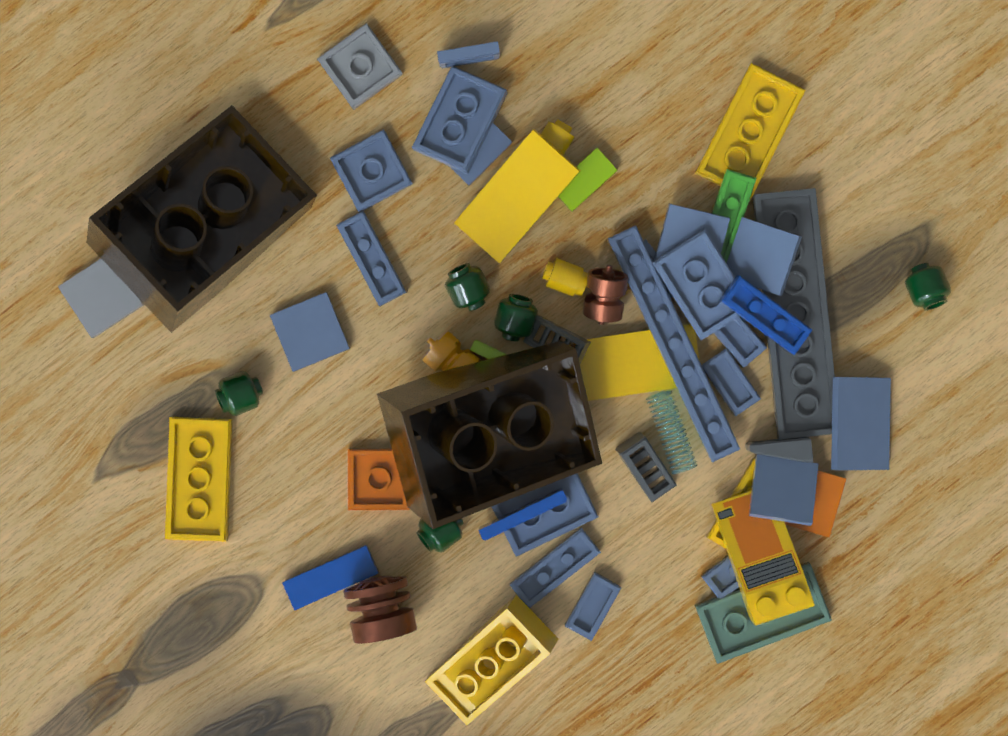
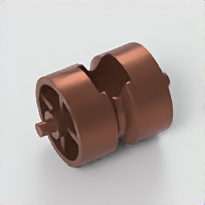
M607 265L606 268H593L588 271L587 287L592 291L585 297L583 315L589 319L599 321L598 324L604 325L605 322L620 321L623 317L624 303L619 298L626 293L628 275L622 271L612 269V265Z

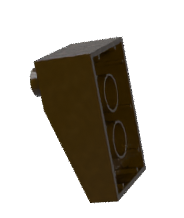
M231 105L90 216L86 243L172 333L222 291L309 211L317 194Z
M562 341L433 373L377 394L407 506L432 529L602 464L576 348Z

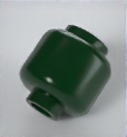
M465 263L452 269L447 274L449 278L445 282V288L456 307H468L469 311H473L486 303L484 299L490 293V286L480 267Z
M922 263L911 269L912 274L905 280V285L914 306L923 307L924 311H928L948 302L947 297L951 293V287L941 267Z
M509 294L508 298H504L499 302L494 325L497 330L502 332L504 339L518 342L520 337H528L532 334L538 314L536 306L532 304V299L519 294Z
M244 371L221 379L218 383L219 389L215 390L222 411L224 413L228 411L233 416H238L257 408L259 405L258 395L263 394L258 378H251Z
M420 519L418 524L419 530L416 533L420 541L430 552L435 550L442 553L462 538L460 526L464 523L462 519H458L432 529Z

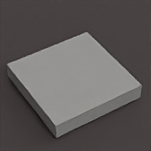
M367 23L317 58L353 110L403 75Z
M99 259L58 286L91 338L97 337L145 305L102 259Z

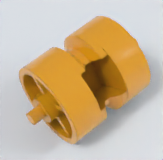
M448 331L440 340L434 341L431 337L428 339L427 343L431 345L430 351L422 361L434 371H445L476 363L481 359L469 349L462 351L459 339Z

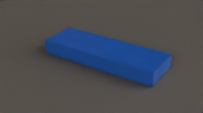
M739 275L736 276L719 300L793 355L797 353L812 332L810 327Z
M560 488L479 527L478 531L482 539L486 541L567 502V497L563 489Z
M365 545L285 580L282 584L295 611L379 574V570L368 546Z

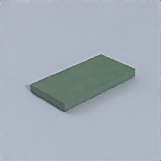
M809 562L802 564L801 567L815 604L813 607L755 626L749 618L740 588L722 599L715 597L695 605L717 664L832 621Z

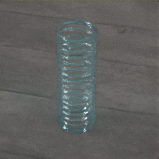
M667 390L650 396L646 400H651L647 404L664 400L649 406V408L667 404L652 410L650 413L668 409L653 415L652 418L671 413L654 420L653 422L672 418L655 425V427L675 422L657 429L659 432L676 427L658 436L679 431L661 438L660 441L680 436L662 443V445L683 440L663 448V450L684 445L666 452L665 455L687 449L667 457L666 459H671L688 454L669 461L668 464L691 458L670 466L672 469L680 465L692 463L671 472L672 474H678L693 469L698 464H696V460H693L695 456L692 455L694 452L690 451L692 449L689 446L690 442H686L689 439L685 437L687 435L684 432L686 429L681 428L684 426L683 423H680L682 419H677L681 415L676 414L679 410L675 409L677 405H673L676 402L672 400L674 396H669L673 392L672 390Z

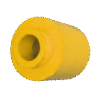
M558 119L555 123L548 121L541 133L563 155L575 138L570 134L573 128Z
M556 258L554 263L548 261L542 275V279L547 280L546 287L572 297L574 294L582 296L587 285L588 273L584 272V268Z

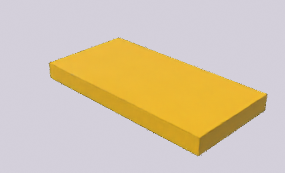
M751 63L695 174L721 186L726 169L755 177L756 181L749 199L750 201L806 90Z
M534 129L456 219L454 224L498 263H501L581 170Z
M691 324L683 325L699 359L696 332ZM650 330L586 339L591 343L580 363L588 401L677 388Z
M169 417L165 539L228 541L232 419Z

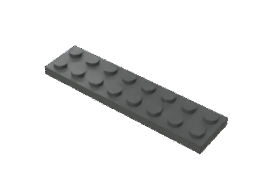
M816 188L754 194L755 221L802 236L782 296L762 290V292L812 329V332L795 355L789 353L767 336L777 439L832 434L833 377H835Z

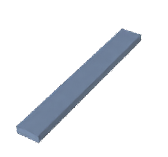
M637 226L608 238V242L622 272L628 275L629 287L711 462H715L740 450L659 273L652 264V258Z

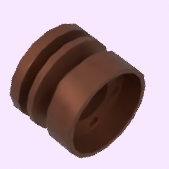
M407 576L374 577L344 589L345 599L359 598L358 601L346 606L347 611L362 612L363 615L350 622L354 643L365 644L389 640L417 630L414 609L408 607L399 608L398 603L411 597L410 592L395 591L408 586Z

